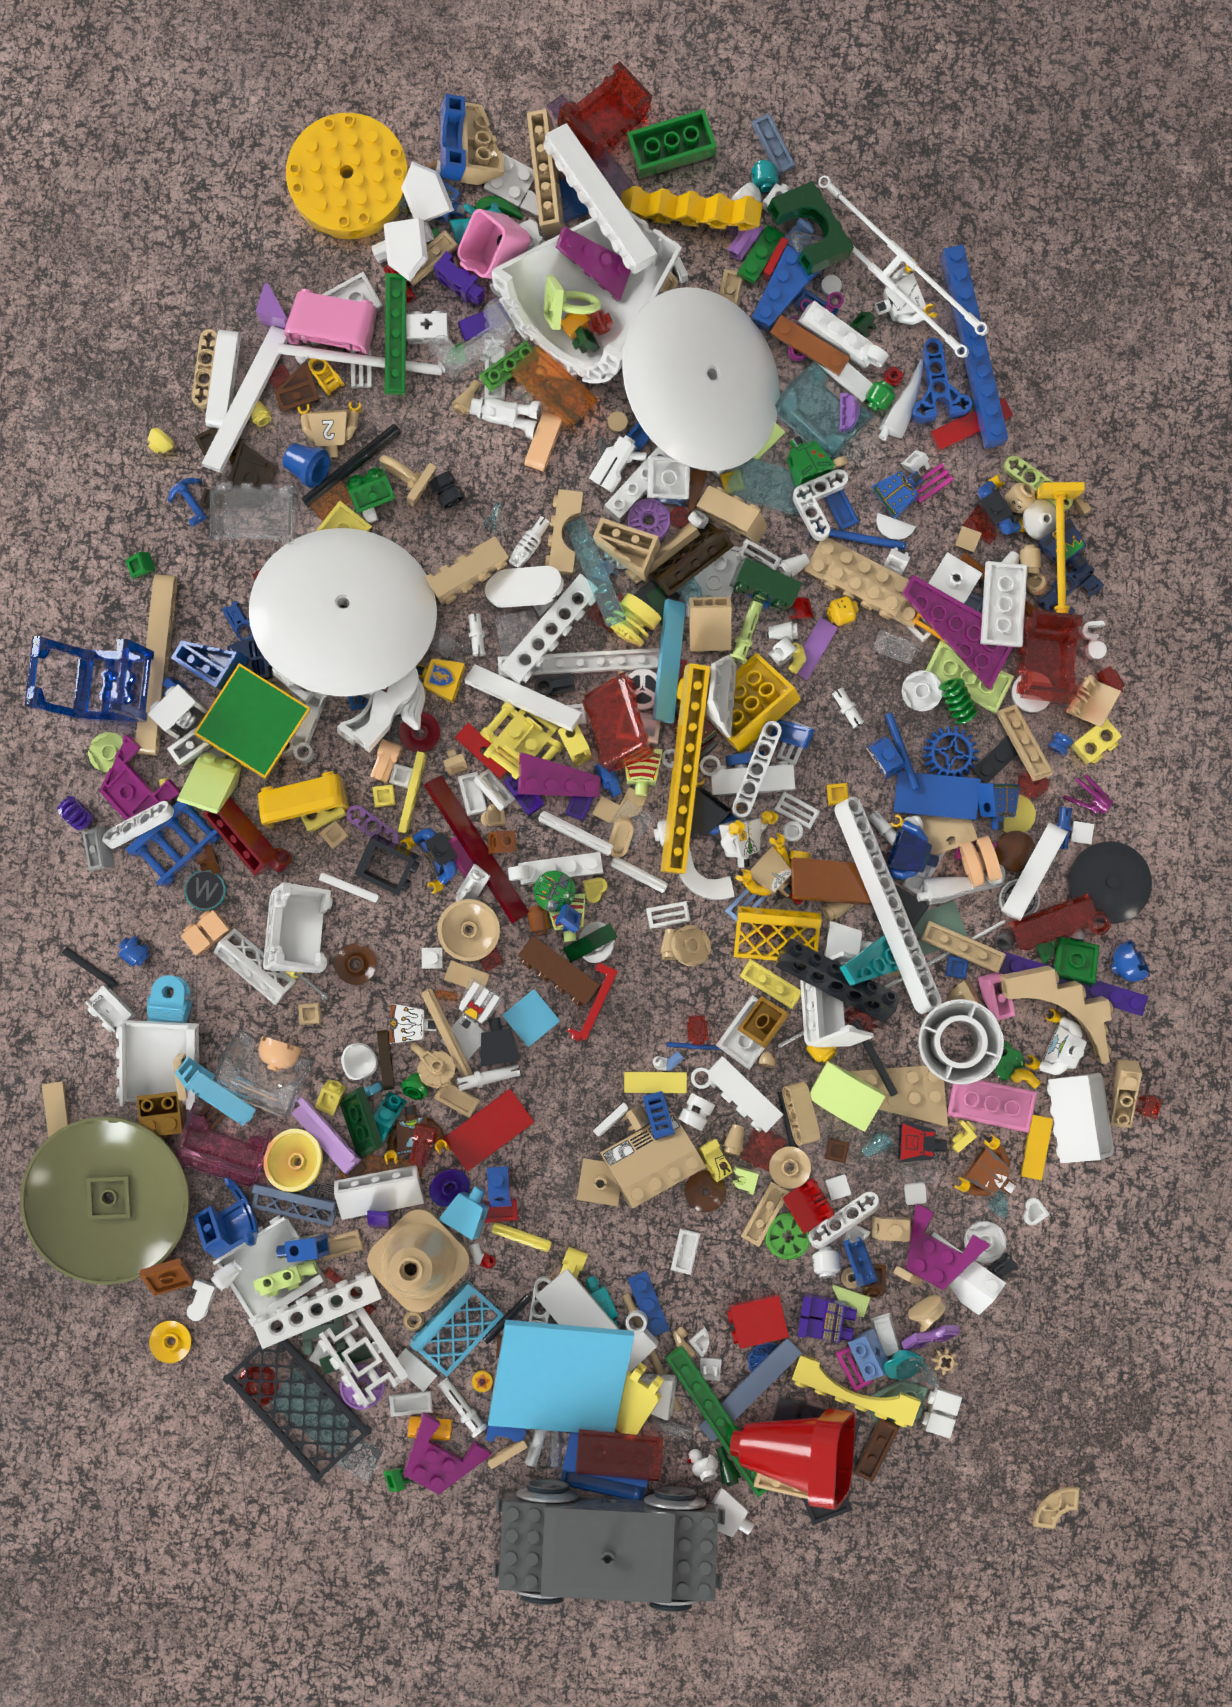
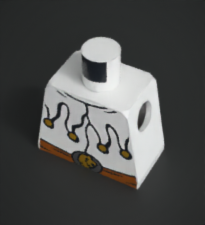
M391 1004L389 1043L422 1040L425 1038V1031H437V1026L433 1019L425 1018L426 1010L399 1004Z

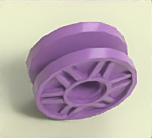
M642 499L630 508L627 524L629 527L658 536L660 542L667 535L670 528V514L667 507L660 501ZM651 518L654 520V523L652 525H645L643 520Z
M357 1363L354 1366L359 1372L370 1365V1363ZM374 1368L380 1378L384 1376L379 1368ZM353 1373L350 1374L356 1384L359 1381H365L368 1386L372 1384L367 1373L358 1380ZM342 1379L340 1393L345 1403L350 1407L359 1410L369 1409L381 1399L386 1385L383 1382L371 1391L376 1401L369 1404L366 1408L356 1403L352 1396L355 1394L351 1386L347 1388ZM361 1391L365 1398H367L368 1396L365 1391Z

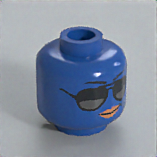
M132 936L130 939L125 937L118 945L121 948L118 953L119 957L130 966H140L150 955L148 952L149 946L137 936Z

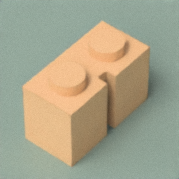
M206 911L199 917L201 919L196 925L191 923L183 930L185 933L181 935V938L196 956H201L231 931V928L217 911Z

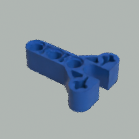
M937 338L928 339L922 350L927 391L922 400L915 404L912 410V420L918 424L935 422L937 418L936 403L938 402L946 405L949 420L961 418L969 413L972 407V400L969 396L961 394L948 382L942 342ZM934 347L937 353H930L927 348ZM936 366L940 369V372L934 373L930 367ZM934 386L942 387L943 392L937 393L934 390ZM959 403H961L962 406H966L965 409H962L961 406H958ZM921 409L922 412H925V414L922 415L921 412H918V410Z

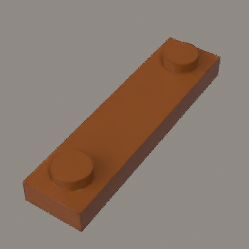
M780 315L770 332L772 336L837 376H840L850 360L849 356Z

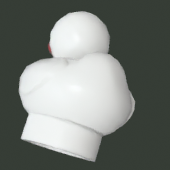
M692 1449L688 1454L687 1463L694 1464L692 1466L694 1475L700 1477L702 1482H709L715 1479L718 1468L717 1459L711 1454L707 1458H703L700 1450Z

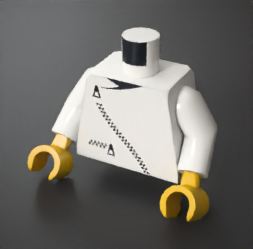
M906 264V267L903 266L891 277V280L930 318L937 317L936 312L930 314V310L936 306L925 304L913 273L910 274V271L916 270H912ZM885 285L883 292L884 301L875 304L878 315L889 312L893 321L909 325H915L924 320L896 292H892Z

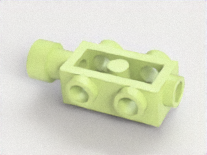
M314 1259L305 1260L304 1263L253 1280L256 1292H260L261 1296L267 1294L269 1298L280 1294V1289L287 1287L289 1291L300 1287L299 1283L304 1280L303 1276L318 1274V1268Z

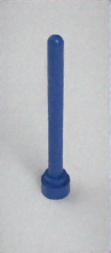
M815 522L817 524L816 532L823 534L825 529H820L818 522ZM830 528L829 537L883 547H897L900 550H904L907 546L902 541Z

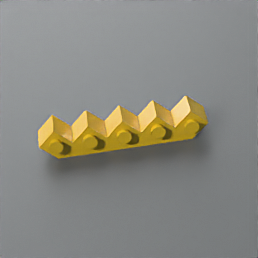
M632 186L622 191L621 202L625 208L640 219L649 218L653 219L654 223L671 224V221L682 222L683 226L699 227V223L709 224L710 228L727 229V225L738 226L740 231H748L759 227L763 203L755 200L753 196H744L734 201L722 193H716L714 196L704 198L698 192L687 191V193L677 196L665 188L648 193L639 186Z

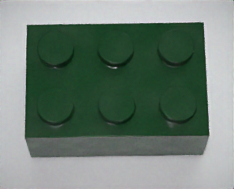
M746 557L738 564L729 586L733 587V591L736 593L752 595L754 601L763 603V601L771 604L770 607L781 612L793 606L802 582Z

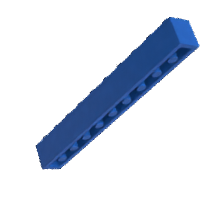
M964 244L944 248L941 262L948 293L968 313L971 312L981 322ZM951 304L960 344L969 349V354L964 358L984 449L1003 446L1008 439V434L985 335L977 334L975 328L965 319V316ZM980 326L979 332H983V326Z

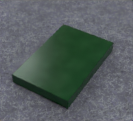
M364 1087L357 1088L341 1099L340 1107L356 1154L362 1159L384 1145Z

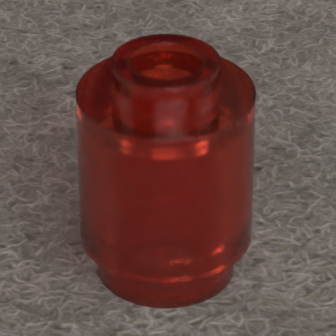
M1109 666L1097 673L1098 682L1120 690L1121 693L1124 692L1122 688L1125 684L1116 669L1113 670Z
M705 1015L688 1016V1042L692 1041V1045H705V1040H709L707 1020L705 1021Z

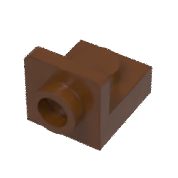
M872 1264L878 1281L864 1285L862 1294L871 1298H878L884 1295L886 1289V1265Z

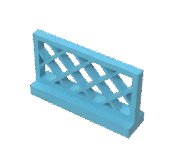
M466 1279L411 1338L410 1346L422 1354L447 1377L504 1316V1313ZM473 1294L480 1298L479 1307H468V1299ZM481 1310V1321L469 1322L468 1311ZM483 1310H493L497 1316L491 1321H483ZM458 1311H466V1322L454 1323L453 1315ZM481 1325V1333L478 1336H469V1326ZM454 1326H466V1337H454ZM442 1327H451L452 1337L439 1338V1330ZM467 1340V1348L464 1351L455 1352L454 1341ZM452 1341V1352L440 1353L439 1342ZM437 1342V1353H427L423 1348L427 1343ZM452 1356V1364L445 1369L440 1364V1357Z

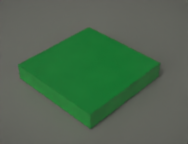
M1059 937L1057 939L1054 969L1057 971L1059 979L1094 986L1096 983L1100 945Z

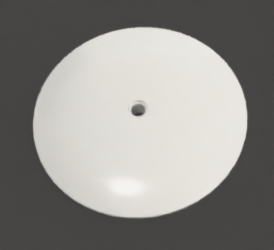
M691 287L676 288L657 295L638 312L630 325L625 339L622 359L623 379L627 397L641 427L662 451L689 467L706 471H722L740 466L749 461L764 447L770 438L774 423L777 421L780 403L778 372L772 352L763 334L741 308L727 298L709 290Z
M351 528L324 529L292 540L274 553L265 563L254 582L250 595V627L254 640L264 658L279 674L294 684L325 695H364L396 683L412 671L422 660L432 642L436 628L437 605L435 594L425 579L427 575L420 564L405 549L393 541L364 530ZM341 605H346V606H348V607H347V608H340L339 606H341Z

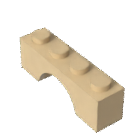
M559 489L558 495H554L553 507H556V514L551 516L550 527H554L553 535H549L548 547H551L550 555H546L545 566L556 568L560 575H574L576 554L565 545L562 534L565 526L571 520L581 517L583 492Z

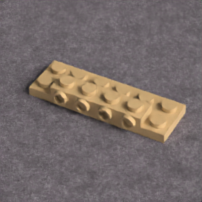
M828 537L819 542L804 573L825 583L824 586L832 591L837 589L843 593L844 597L848 596L851 600L856 599L860 601V605L869 610L873 608L879 611V615L888 620L892 618L913 629L915 623L912 621L918 612L902 595L909 579Z

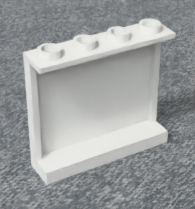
M124 1020L117 1027L116 1039H119V1047L116 1050V1059H119V1067L116 1070V1078L119 1079V1086L117 1087L116 1097L119 1099L120 1106H123L125 1102L137 1103L136 1096L177 1091L173 1061L178 1054H185L186 1058L190 1057L199 1063V1024ZM186 1089L187 1100H182L183 1105H186L188 1110H195L199 1103V1097L191 1090Z
M278 1215L269 1221L271 1224L265 1229L262 1226L259 1227L257 1242L254 1246H248L244 1242L212 1262L214 1265L217 1264L219 1269L233 1260L242 1267V1270L230 1286L250 1317L248 1321L252 1327L257 1316L268 1313V1315L275 1313L278 1307L288 1305L326 1280V1277L316 1263L318 1274L303 1276L304 1280L299 1283L300 1287L289 1291L287 1287L280 1289V1294L269 1298L267 1294L261 1296L260 1292H256L253 1280L304 1263V1261L288 1263L287 1258L277 1257V1246L285 1245V1241L300 1237L288 1216L282 1218Z

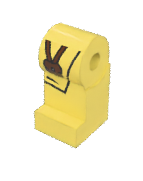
M713 1139L696 1150L707 1171H709L716 1182H719L732 1174V1169L721 1152L717 1139Z

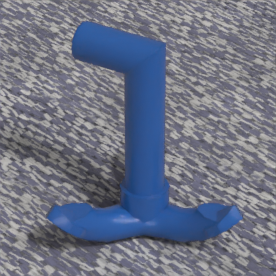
M185 478L171 488L168 502L172 503L179 491L196 514L188 520L189 524L194 527L205 520L207 516L188 490L187 485L201 484V480Z

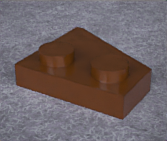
M307 361L303 362L274 391L281 412L320 400Z

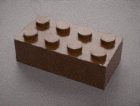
M533 935L518 954L521 958L519 961L528 969L532 967L537 969L536 975L546 982L549 979L555 983L553 987L562 994L565 992L571 994L570 1000L578 1006L582 1004L587 1006L601 986Z

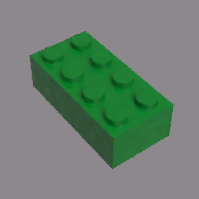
M705 109L627 132V144L639 179L716 156L717 146Z

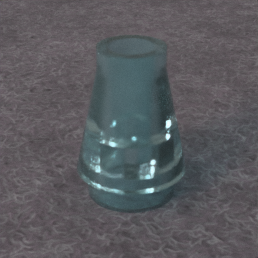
M883 1131L881 1133L878 1132L861 1150L869 1159L874 1155L890 1150V1147L894 1144L889 1135Z

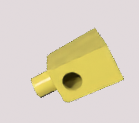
M578 724L572 732L560 727L558 734L574 767L592 760L590 748Z

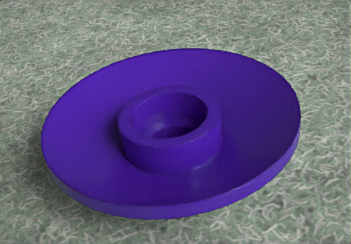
M444 1170L431 1181L429 1195L435 1204L448 1207L459 1193H468L469 1179L461 1170Z

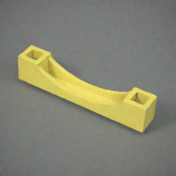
M803 1353L799 1356L792 1376L795 1385L802 1388L812 1387L815 1389L814 1392L823 1396L830 1394L835 1396L836 1401L846 1404L848 1401L855 1404L856 1409L864 1412L867 1409L875 1412V1416L886 1420L889 1417L894 1419L895 1424L905 1428L907 1425L913 1426L921 1404L919 1398L901 1391L898 1396L873 1397L854 1392L834 1381L820 1366L821 1360Z

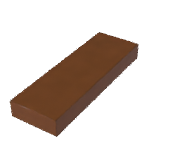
M879 1418L853 1470V1474L873 1483L900 1429L899 1425L888 1419Z

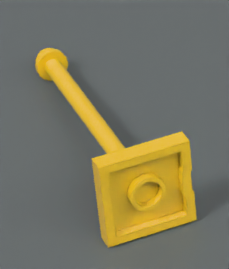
M1085 482L1042 483L1035 491V499H1053L1056 501L1058 606H1055L1054 610L1057 615L1069 614L1070 606L1066 605L1064 500L1077 499L1085 491Z

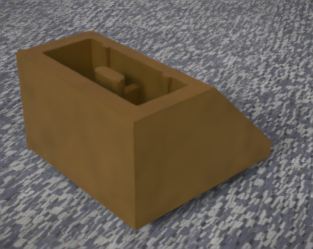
M177 1091L136 1096L139 1124L144 1125L159 1136L188 1132L186 1128V1111L182 1100L179 1101Z

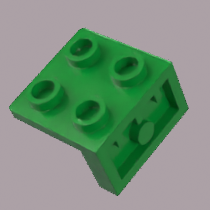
M374 467L367 471L368 474L360 476V474L354 475L346 482L357 513L396 499L384 468Z

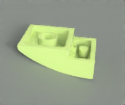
M829 1061L825 1064L810 1091L812 1101L864 1132L885 1098L884 1091Z

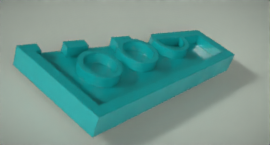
M885 934L840 967L850 986L899 970Z

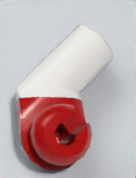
M479 1242L469 1245L476 1265L490 1269L496 1264L495 1257L482 1253Z

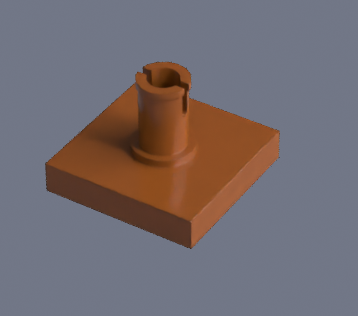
M170 1253L161 1264L140 1269L141 1279L154 1296L194 1284V1278L181 1258L171 1260L172 1255Z

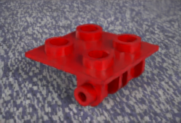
M813 1177L782 1197L803 1234L835 1215L834 1209L831 1208L827 1201L828 1198H825V1193L821 1191L818 1182Z

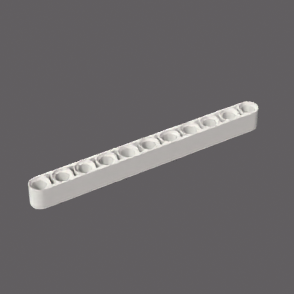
M850 797L835 806L836 817L913 1006L918 1013H927L941 1004L940 994L863 806L858 798Z

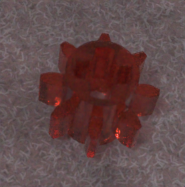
M599 310L589 316L591 320L587 323L591 333L596 331V334L599 336L611 330L610 325L613 324V320L609 312L605 314L604 310Z

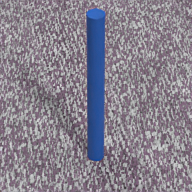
M888 713L885 715L898 753L904 761V769L913 791L917 790L920 786L893 713Z

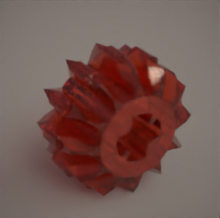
M854 1007L855 1014L850 1010L846 1011L850 1019L844 1018L845 1022H849V1025H852L851 1023L860 1017L861 1020H865V1024H863L864 1030L874 1035L870 1028H878V1025L872 1024V1021L877 1019L870 1018L869 1015L862 1011L859 1013V1010Z

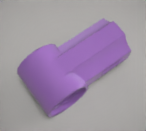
M759 225V227L748 231L738 230V234L727 252L731 257L742 261L753 243L757 242L764 227Z

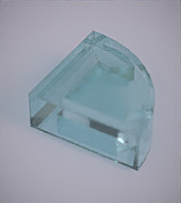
M999 1189L986 1206L1005 1219L1008 1213V1203L1005 1194Z

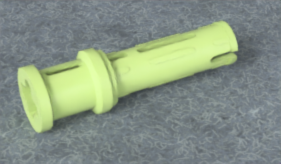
M757 601L750 602L741 633L735 638L734 642L736 644L733 653L730 654L735 662L742 664L747 662L746 656L753 644L751 641L763 607V604Z

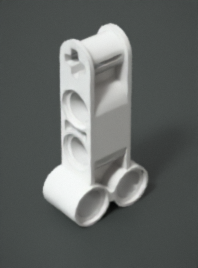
M315 692L307 704L311 711L296 735L289 741L290 747L283 751V756H290L294 753V756L302 763H309L313 760L315 753L309 744L328 695ZM308 748V756L301 758L299 756L300 750Z

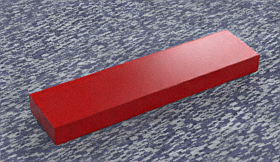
M1004 397L1000 399V404L1005 421L1012 418L1013 413ZM976 411L930 432L939 451L980 432Z

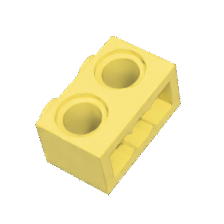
M1106 719L1102 728L1095 725L1074 742L1071 747L1086 765L1090 762L1095 764L1104 757L1101 753L1106 749L1111 751L1119 745L1118 740L1122 736L1110 721ZM1103 731L1107 732L1110 736L1108 742L1101 738ZM1086 744L1093 746V754H1088L1085 751Z
M340 806L332 811L324 810L317 812V817L313 820H309L307 815L301 816L307 831L311 833L346 816L347 812Z

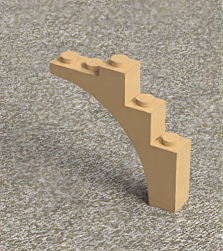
M1050 966L1000 975L1004 997L1009 1000L1019 998L1041 999L1061 1006L1075 1017L1084 1029L1091 1043L1095 1060L1101 1064L1110 1062L1111 1048L1106 1040L1108 1028L1104 1022L1112 1020L1113 1006L1108 999L1099 996L1084 1000L1086 998L1084 986L1076 981L1057 984L1059 983L1058 973Z

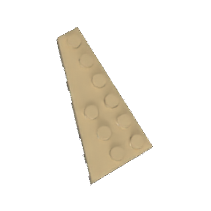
M926 1065L885 1068L898 1091V1094L892 1097L876 1069L849 1071L863 1078L865 1082L884 1091L885 1098L879 1110L948 1127L944 1080L935 1076Z

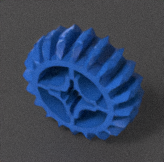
M950 726L946 727L945 732L942 728L938 729V734L933 732L931 737L934 740L928 738L926 743L930 746L923 747V750L929 753L922 756L924 759L929 758L930 760L924 764L925 766L932 765L929 773L936 770V775H957V777H963V773L967 776L970 775L968 768L975 769L976 767L971 761H978V758L973 756V754L979 753L978 749H972V747L977 745V742H969L973 736L970 734L965 737V729L959 734L957 726L954 727L953 732H951ZM944 738H951L948 747H936L938 741ZM957 740L964 745L966 754L958 749ZM952 747L951 750L952 753L955 754V756H953L950 760L949 754H947L946 752H948ZM935 754L943 758L944 768L938 764ZM955 760H965V764L960 769L951 770Z

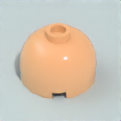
M262 1036L258 1052L260 1059L268 1064V1069L279 1072L280 1068L288 1069L297 1062L302 1048Z

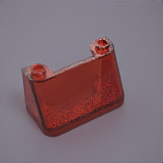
M626 672L617 674L584 695L585 699L582 700L585 711L589 713L600 755H598L601 767H605L609 772L656 756L653 746H649V737L642 723L635 699L637 697L635 691L637 690L634 681Z

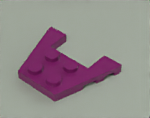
M130 734L125 735L122 740L123 744L115 755L116 759L113 766L109 768L99 792L124 820H127L159 802H167L179 796L181 790L171 779H168L154 792L128 763L142 747Z
M917 1204L906 1270L941 1290H945L991 1244L976 1235H972L964 1252H959L926 1233L935 1212Z
M423 1412L420 1426L417 1428L416 1438L413 1447L410 1449L403 1472L404 1476L439 1495L491 1455V1451L475 1441L464 1457L460 1458L429 1439L440 1426V1421Z

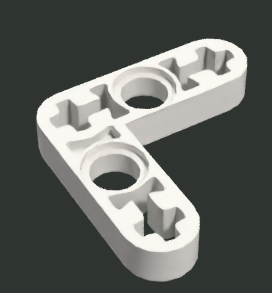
M841 469L831 471L796 487L793 492V502L811 536L817 541L827 539L830 532V526L817 500L846 487L848 475ZM836 476L839 479L843 478L841 483H839V481H835ZM823 484L826 490L818 492L815 489V485ZM800 492L802 495L807 494L805 499L802 497L798 498ZM808 509H814L817 515L810 518L805 512ZM818 521V526L820 529H825L823 534H821V532H816L817 524L815 522Z

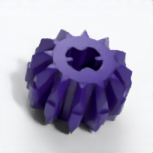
M73 796L63 799L57 807L58 813L66 823L76 830H82L93 820L92 813Z

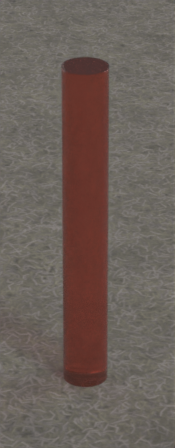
M330 1267L324 1272L335 1284L343 1280ZM351 1289L350 1294L352 1296L360 1295L355 1289ZM371 1304L363 1306L370 1315L376 1309Z

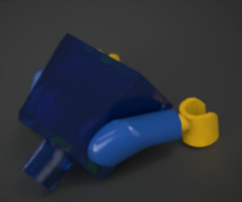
M895 815L896 818L900 819V823L897 825L891 823L898 831L886 863L891 877L903 880L916 876L918 872L923 873L926 865L936 868L939 856L930 853L932 845L928 843L927 835L919 826L909 821L904 822L902 817Z

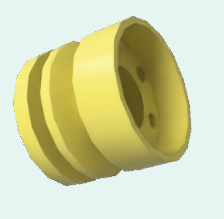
M627 593L619 604L625 613L614 611L613 616L616 619L609 617L607 624L626 642L642 647L644 641L640 637L644 639L649 637L643 628L646 627L654 630L662 618L645 602Z

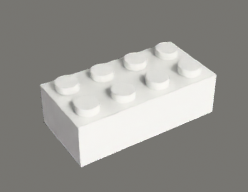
M177 685L176 687H170L165 693L166 696L161 701H156L150 707L151 711L148 715L166 733L179 740L199 726L208 710L192 694L180 685Z

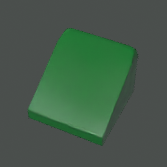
M138 552L125 560L132 579L155 571L149 552Z

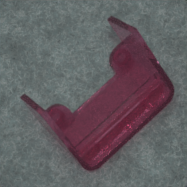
M193 1102L176 1153L182 1166L221 1179L226 1177L243 1186H254L274 1128L270 1127L267 1138L256 1135L250 1137L247 1143L208 1130L209 1123L202 1116H195L197 1103Z

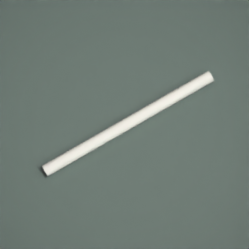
M279 343L278 354L385 368V358ZM406 361V371L441 376L442 365Z

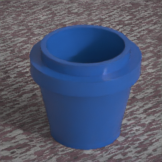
M293 443L287 448L283 456V467L309 488L319 485L327 476L330 468L329 453L321 447L312 448Z

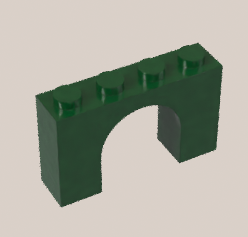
M813 181L771 199L767 210L777 226L797 217H806L815 221L823 231L824 239L803 248L798 257V261L808 276L849 258L854 248L852 241L843 231L841 223L835 218L830 205L825 202L820 189L815 186Z

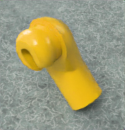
M1017 1068L1011 1074V1079L1015 1083L1025 1080L1033 1089H1036L1041 1084V1081L1030 1070Z

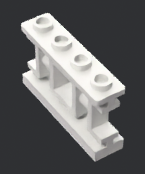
M361 1307L347 1316L352 1326L337 1336L328 1328L325 1332L319 1334L320 1340L318 1344L323 1352L328 1351L332 1357L329 1361L334 1369H339L343 1374L341 1379L347 1388L351 1386L355 1394L352 1396L356 1403L366 1408L369 1404L376 1401L375 1396L371 1392L373 1389L386 1380L395 1388L406 1381L408 1375L365 1309ZM356 1319L359 1320L372 1343H370L367 1337L358 1342L355 1341L351 1333L359 1328ZM327 1338H330L333 1344L344 1338L349 1346L348 1349L341 1353L344 1362L341 1361ZM365 1344L375 1361L358 1372L348 1355ZM379 1354L382 1355L396 1377L395 1379L390 1372L380 1378L374 1370L375 1367L382 1363ZM351 1373L354 1374L357 1380L367 1373L372 1381V1384L364 1389L368 1396L367 1398H365L350 1375Z

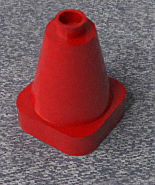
M828 1408L818 1418L746 1423L743 1431H733L730 1442L731 1456L739 1457L741 1467L807 1493L809 1506L837 1510L847 1498L851 1486L856 1427L855 1413Z

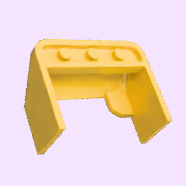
M334 771L322 773V777L275 789L273 786L262 788L261 792L258 793L262 825L273 829V823L340 806L348 810L350 806L343 778L339 774H334Z

